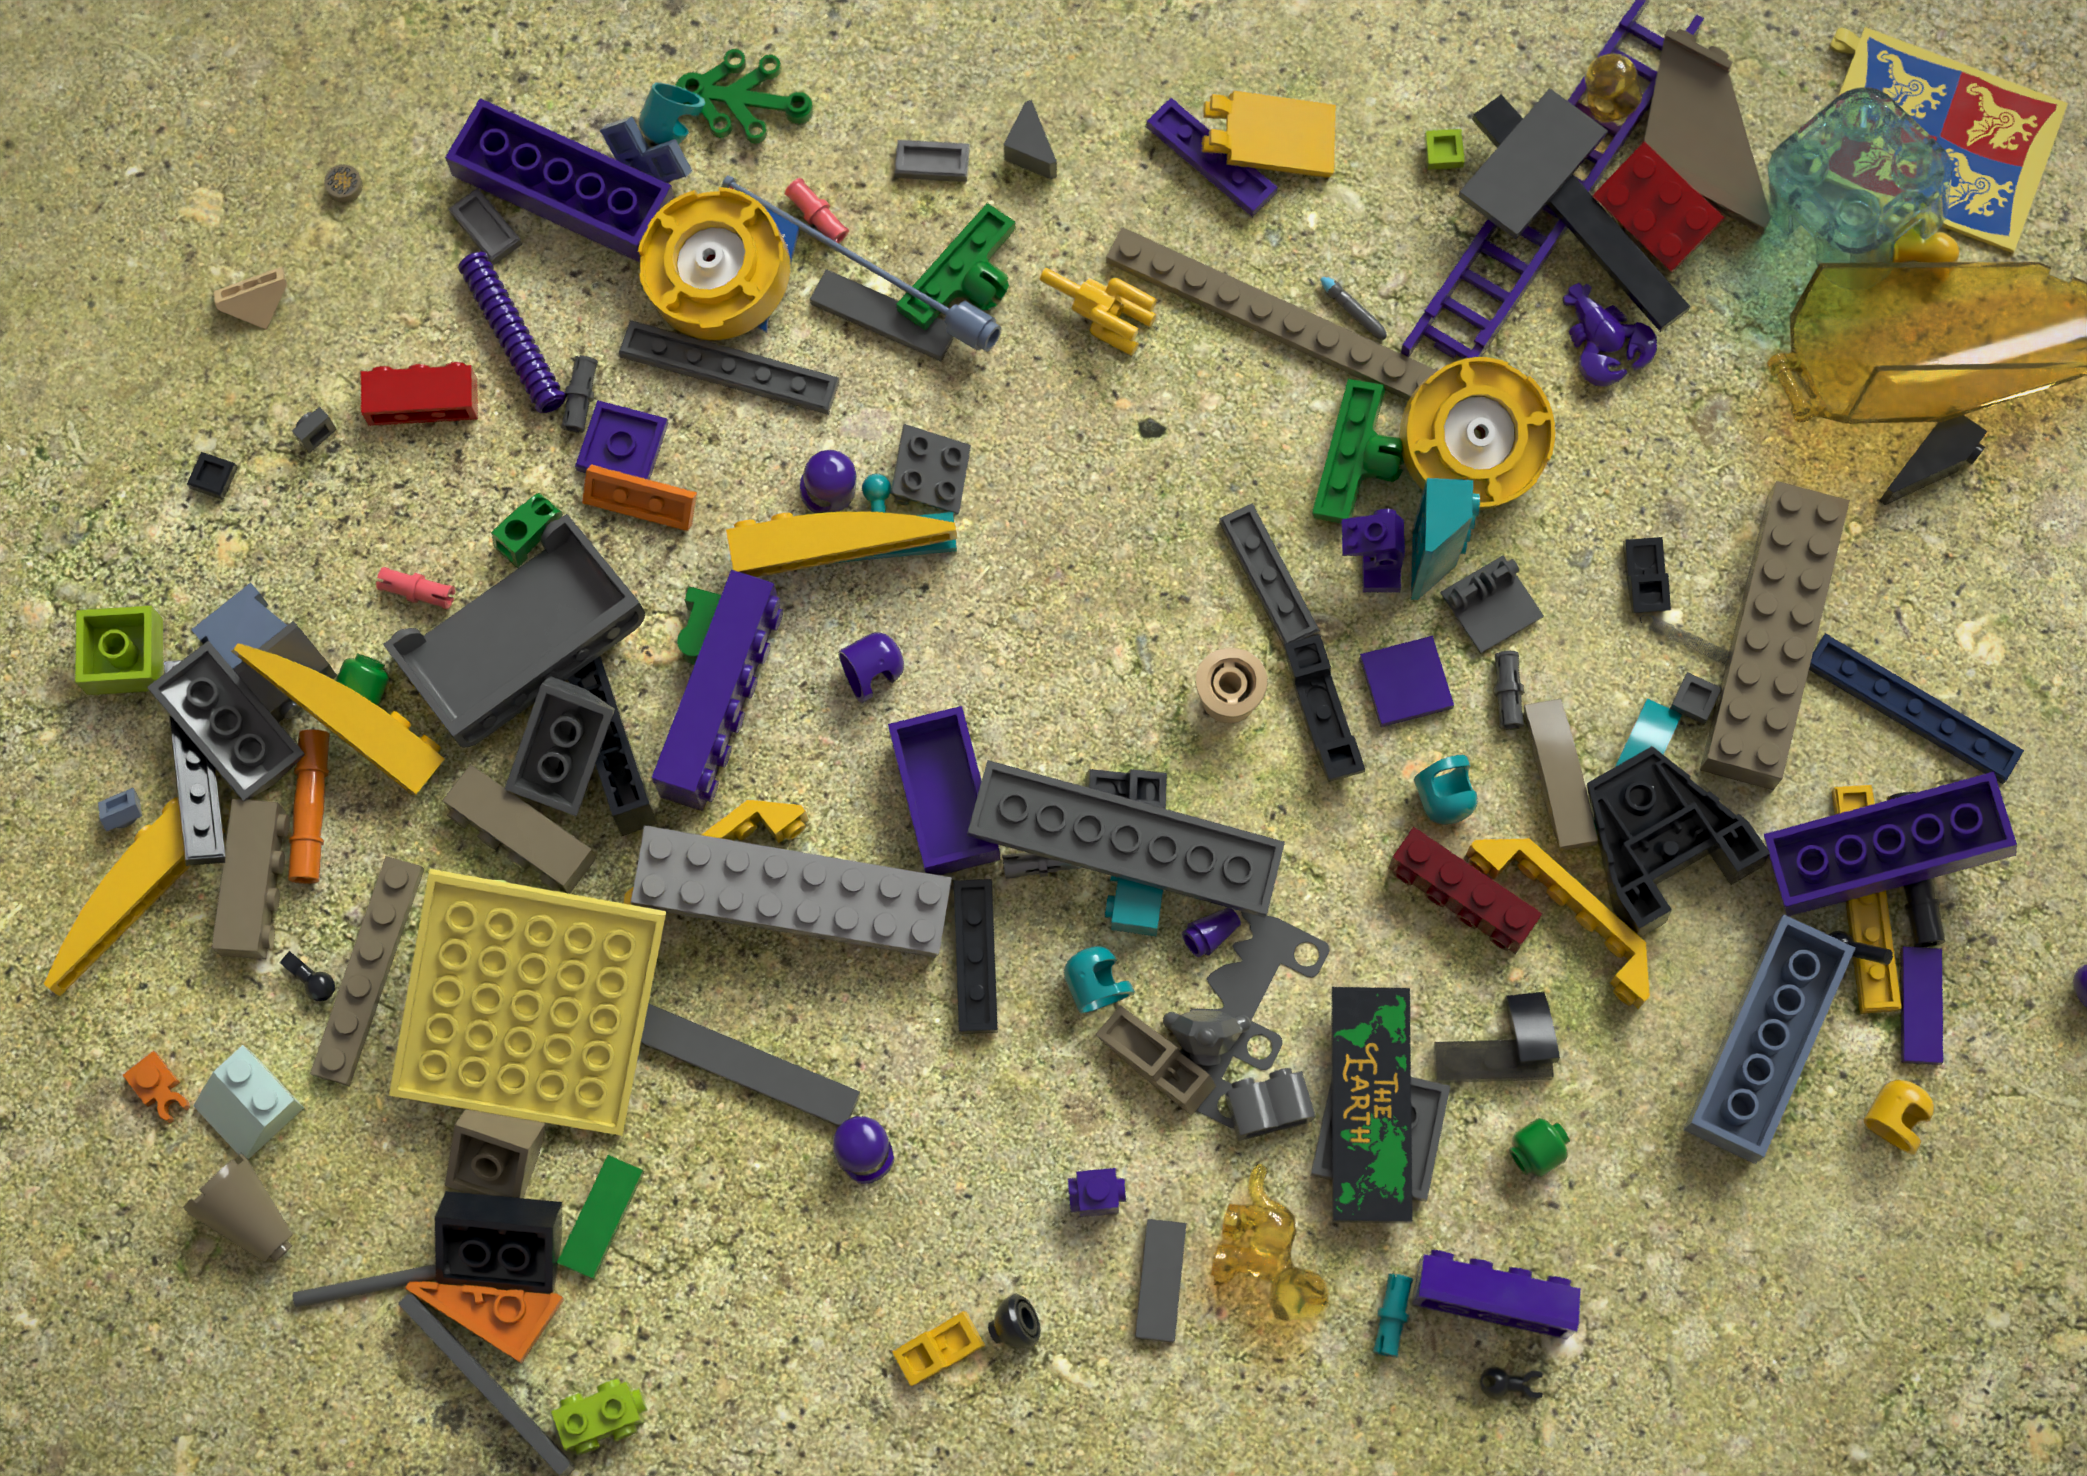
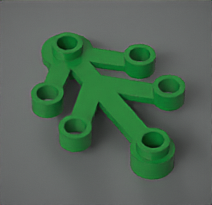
M739 49L727 51L724 55V61L704 74L689 72L682 75L675 85L686 90L692 85L699 86L693 93L700 95L704 99L705 105L701 113L708 121L711 133L717 138L729 136L732 131V124L729 116L724 113H718L710 100L724 102L744 128L747 140L753 144L762 143L766 139L767 129L765 123L760 119H755L746 106L783 111L787 119L794 124L808 122L814 112L811 98L803 92H794L787 97L750 91L767 79H775L780 75V60L772 54L763 56L759 61L758 68L727 87L715 84L731 73L739 74L746 68L745 55ZM733 58H739L741 60V62L737 65H732L729 63V61ZM769 63L776 65L775 69L770 71L765 70L764 67ZM684 102V103H683V104L692 105V103H690V102ZM795 102L804 103L801 108H794L792 106ZM719 122L727 124L724 129L715 128V125ZM753 128L762 129V132L758 135L750 133Z

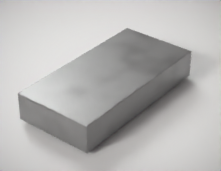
M897 140L895 178L967 182L969 144Z
M478 188L449 208L454 219L479 249L488 255L489 261L493 265L522 245L521 239Z

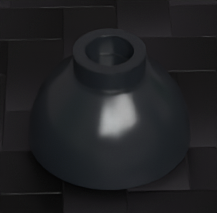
M1015 1293L1007 1297L997 1308L994 1320L988 1323L989 1334L997 1344L1004 1342L1014 1348H1030L1036 1346L1039 1342L1041 1334L1039 1318L1032 1304L1020 1294Z

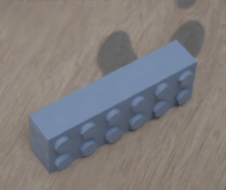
M1784 914L1780 917L1772 928L1686 1122L1684 1131L1754 1164L1765 1157L1855 947Z

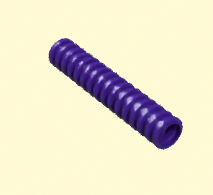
M475 252L466 256L459 263L458 270L460 274H463L465 283H468V288L473 293L475 301L479 302L480 310L484 311L485 319L489 320L488 324L494 330L495 337L499 339L500 346L504 348L505 355L509 357L511 366L515 367L516 375L520 376L521 384L525 385L526 393L530 394V400L535 404L536 411L538 413H549L558 409L565 402L566 395L563 391H560V384L555 381L556 378L550 372L549 365L545 363L543 354H540V349L535 344L533 336L529 335L528 327L524 326L523 318L519 316L518 309L514 307V302L509 298L508 291L504 289L503 282L499 280L498 273L494 271L493 264L489 262L488 255L484 252Z

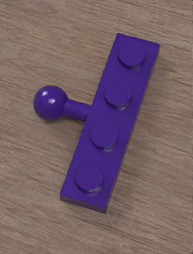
M1170 98L1147 120L1146 128L1251 217L1276 195L1278 187L1257 169L1228 165L1227 154L1202 152V138L1209 136L1210 130L1174 99Z

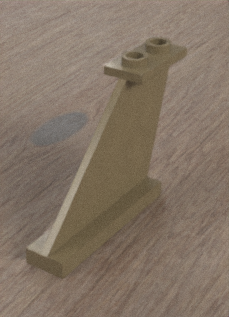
M1668 28L1664 37L1644 141L1720 213L1763 235L1772 215L1768 209L1729 75L1733 62L1728 60L1729 55L1725 51L1715 46H1710L1707 49L1696 43L1697 38L1682 29L1674 32Z

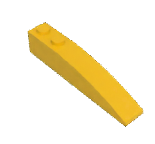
M827 512L793 516L792 513H780L773 515L771 521L756 523L755 520H743L736 522L734 528L726 529L733 570L753 577L958 539L954 522L885 512Z
M240 643L231 650L234 655L409 794L416 795L444 761L445 758L438 753L442 748L428 736L423 734L421 738H418L408 730L412 724L398 712L393 711L391 714H388L385 710L345 685L318 671L281 656Z
M178 797L171 799L164 806L162 815L152 825L144 826L136 834L135 842L105 875L79 913L62 943L44 982V985L59 997L190 867L185 865Z

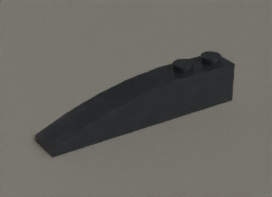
M600 655L568 678L570 684L588 690L615 709L596 762V767L612 816L622 837L642 830L644 826L651 827L658 823Z

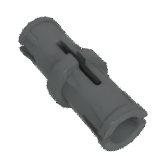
M583 355L574 357L570 385L565 388L567 400L561 428L575 433H583L585 431L589 403L594 400L595 395L592 388L598 361L592 357Z
M1501 651L1495 654L1497 685L1494 686V695L1498 697L1499 728L1514 730L1524 727L1521 702L1525 691L1524 685L1520 681L1519 653L1516 651Z

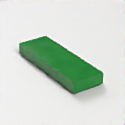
M607 1155L557 1261L559 1265L593 1280L595 1279L644 1175L642 1169Z

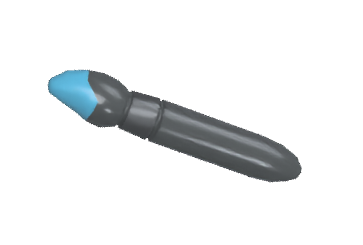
M1321 277L1322 286L1331 298L1336 299L1341 307L1374 337L1382 340L1386 339L1387 333L1382 324L1358 301L1352 298L1350 294L1344 291L1340 283L1329 277Z

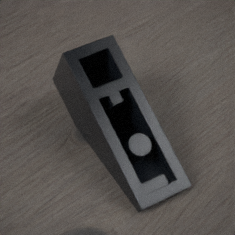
M1950 406L1879 501L1887 505L1958 472L1966 461L1973 465L1985 449V446L1980 442L1988 431Z

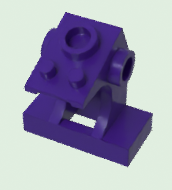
M1379 509L1374 511V515L1342 519V556H1362L1363 592L1400 593L1401 567L1405 557L1404 519L1397 515L1395 510Z

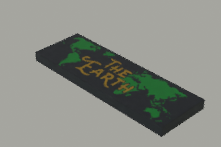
M1332 987V1222L1411 1224L1413 1221L1410 988Z

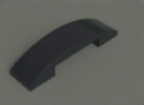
M1320 634L1284 644L1289 670L1301 711L1328 782L1364 773L1366 769L1355 737L1351 735L1331 676V665Z

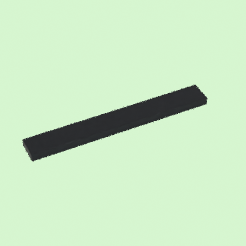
M1502 94L1473 114L1472 118L1473 122L1496 148L1500 146L1523 119ZM1572 175L1547 205L1659 332H1662L1687 313L1690 305L1578 179Z

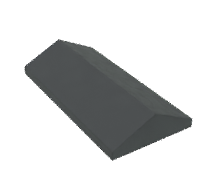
M209 641L147 687L244 802L275 785L305 756L300 747Z

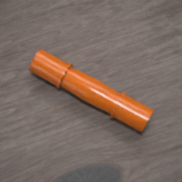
M307 729L299 732L298 746L305 753V756L301 758L294 768V774L297 775L293 805V836L289 837L291 845L288 880L294 883L313 884L319 882L321 848L324 845V839L320 837L324 815L325 777L329 775L327 765L330 734L322 730Z

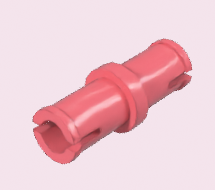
M802 178L794 180L786 188L784 194L805 214L804 220L809 225L814 224L823 235L838 244L848 235L849 229L829 210V203L825 199L820 200Z
M382 567L379 571L377 578L383 579V582H376L377 590L405 596L409 602L417 603L418 601H423L444 609H449L454 601L453 597L448 596L449 594H455L454 586L426 580L425 576L419 573L409 575L391 570L388 567Z

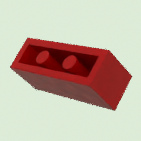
M450 362L444 367H430L424 364H414L409 366L408 369H393L387 366L374 367L372 371H361V414L368 426L478 420V379L472 365H466L462 362Z

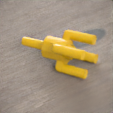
M1045 268L1040 275L1039 280L1075 299L1072 304V310L1092 321L1090 333L1094 337L1130 356L1134 355L1139 344L1133 341L1137 336L1139 328L1120 319L1121 314L1124 313L1149 327L1152 326L1157 314L1152 312L1156 305L1157 299L1118 278H1112L1106 287L1091 278L1080 286L1048 268Z

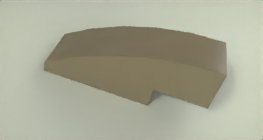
M1121 1005L1096 1033V1036L1130 1067L1191 1116L1216 1087L1210 1074L1181 1054L1178 1047Z

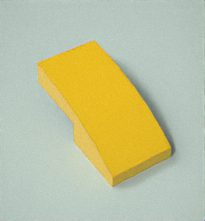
M962 1311L934 1329L925 1331L895 1349L892 1353L910 1386L913 1387L983 1348L985 1344L967 1311Z

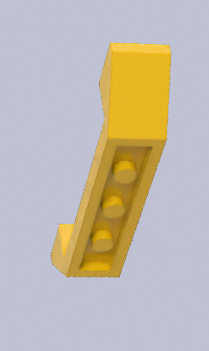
M747 799L702 835L733 841L738 838L741 841L750 836L757 828L756 823L761 821L775 840L780 843L785 838L792 840L806 828L805 823L809 820L806 810L802 805ZM633 887L625 893L623 904L631 905Z
M1530 838L1482 839L1472 842L1466 853L1470 858L1468 861L1471 866L1485 875L1488 874L1495 880L1516 859L1519 862L1518 868L1523 874L1532 880L1537 878L1548 888L1546 892L1552 900L1561 906L1566 904L1577 914L1575 918L1581 926L1590 932L1595 930L1606 940L1604 942L1605 946L1615 956L1619 958L1624 956L1629 961L1610 982L1615 988L1613 993L1624 1004L1628 1006L1633 1004L1638 1009L1650 997L1646 942Z

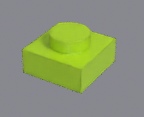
M1462 129L1425 131L1424 141L1427 170L1464 167Z

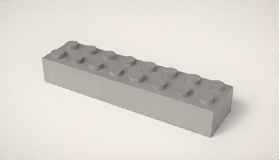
M644 826L631 905L662 910L671 914L936 958L940 951L951 877Z

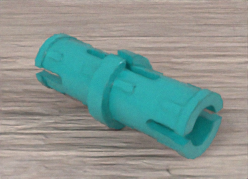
M1388 1273L1383 1306L1378 1308L1377 1317H1380L1373 1353L1387 1357L1391 1355V1357L1398 1358L1403 1325L1408 1323L1409 1314H1406L1413 1279L1404 1275L1396 1274L1395 1276L1393 1273Z

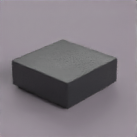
M201 452L187 482V486L189 489L224 500L238 467L233 462Z

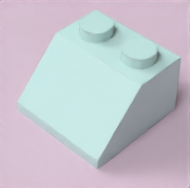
M244 1045L213 1071L193 1105L238 1155L242 1153L248 1159L304 1108L254 1053Z

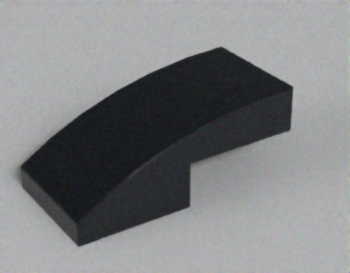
M1663 537L1624 540L1625 569L1632 613L1670 611L1669 575L1665 573Z
M1089 769L1086 772L1085 787L1166 809L1167 773L1130 769L1127 773Z
M1545 992L1506 996L1505 1000L1511 1035L1514 1034L1519 1066L1558 1062L1560 1054Z

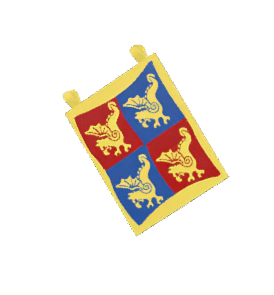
M1867 27L1863 29L1860 38L1848 29L1839 28L1831 41L1830 47L1839 53L1854 54L1819 147L1808 139L1797 137L1789 151L1790 159L1798 162L1812 163L1808 176L1876 202L1885 197L1888 199L1889 207L2014 253L2068 103Z

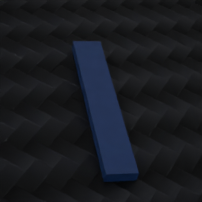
M1826 633L1813 651L1809 667L1810 671L1982 773L1994 772L1996 780L2001 784L2007 781L2024 752L2020 747Z

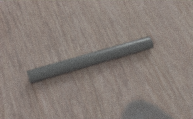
M449 1262L446 1263L445 1274H451ZM435 1264L293 1292L294 1305L297 1308L403 1287L412 1281L436 1280Z

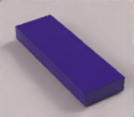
M1903 946L1900 949L1901 1063L1943 1064L1942 949Z

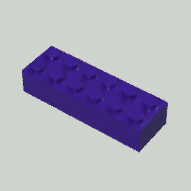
M481 98L445 156L453 177L640 262L641 257L638 252L639 244L648 228L649 222L663 206L675 199L672 185Z
M731 569L651 777L660 798L700 811L704 810L707 801L712 802L714 800L719 781L715 780L719 768H725L729 761L732 746L728 744L732 733H738L743 724L745 712L741 711L744 701L746 698L751 699L755 692L758 678L754 677L758 664H765L771 646L767 642L771 630L777 631L783 617V609H780V598L777 596L774 583Z
M1994 772L1764 834L1765 844L1770 852L1769 858L1786 916L1788 917L2016 856L2017 842Z

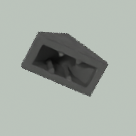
M1032 100L1024 103L1004 143V160L1045 178L1053 179L1057 177V161Z

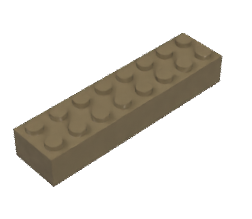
M1776 481L1767 497L1728 654L1729 657L1720 686L1722 689L1717 698L1700 766L1701 771L1774 790L1782 780L1850 500Z

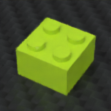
M153 606L76 610L75 683L87 695L148 692L147 687L163 675V618Z

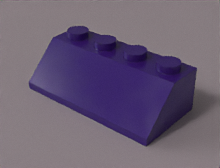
M1431 1250L1430 1255L1423 1254L1420 1258L1411 1305L1567 1340L1578 1332L1581 1288L1572 1287L1571 1280L1566 1278L1548 1276L1547 1281L1531 1278L1532 1272L1526 1269L1509 1267L1508 1272L1493 1269V1263L1489 1261L1471 1258L1468 1264L1454 1261V1254Z

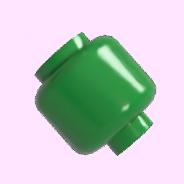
M357 653L355 658H347L343 661L335 681L354 690L378 706L390 677L383 670L385 667L384 663Z
M1538 1118L1513 1134V1146L1509 1148V1152L1518 1168L1525 1175L1531 1173L1534 1176L1542 1177L1567 1160L1568 1151L1566 1144L1570 1142V1139L1558 1122L1552 1125L1547 1120Z

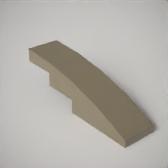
M1561 698L1524 705L1523 714L1533 743L1532 754L1541 779V793L1559 851L1597 845L1598 839L1589 798Z

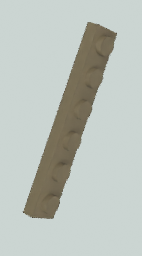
M385 856L310 1072L312 1076L350 1087L424 872L422 866Z

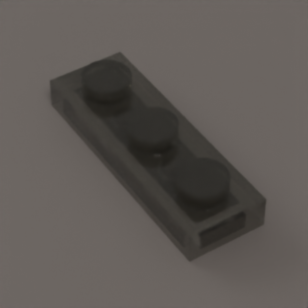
M1515 1040L1434 1042L1433 1044L1436 1083L1552 1080L1554 1077L1553 1063L1519 1066Z

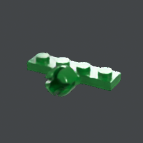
M986 203L912 287L946 307L952 300L961 297L982 311L994 309L997 304L992 301V298L994 297L1001 301L1008 290L1009 283L1008 274L991 264L989 259L1016 230V222L989 203ZM907 292L896 304L897 312L925 331L941 314L940 311Z
M1352 379L1347 380L1312 511L1314 519L1342 524V519L1352 518L1360 484L1364 479L1373 478L1394 482L1400 478L1403 469H1399V465H1404L1401 454L1403 452L1401 438L1381 435L1375 432L1385 394L1384 385Z

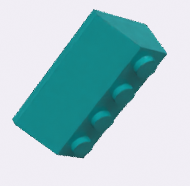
M1426 479L1412 529L1411 600H1419L1456 567L1460 554H1466L1467 542H1470L1471 529L1474 530L1475 517L1479 516L1480 494L1473 493V480Z

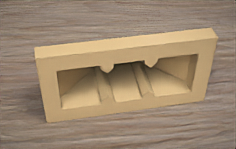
M283 267L213 291L217 309L267 330L287 286Z

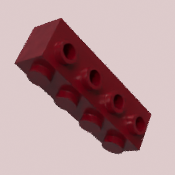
M1415 827L1412 828L1397 849L1388 867L1401 882L1410 886L1414 885L1423 891L1426 898L1439 907L1445 906L1457 914V918L1463 924L1472 929H1479L1489 936V940L1494 945L1505 951L1510 950L1514 954L1518 952L1543 914Z

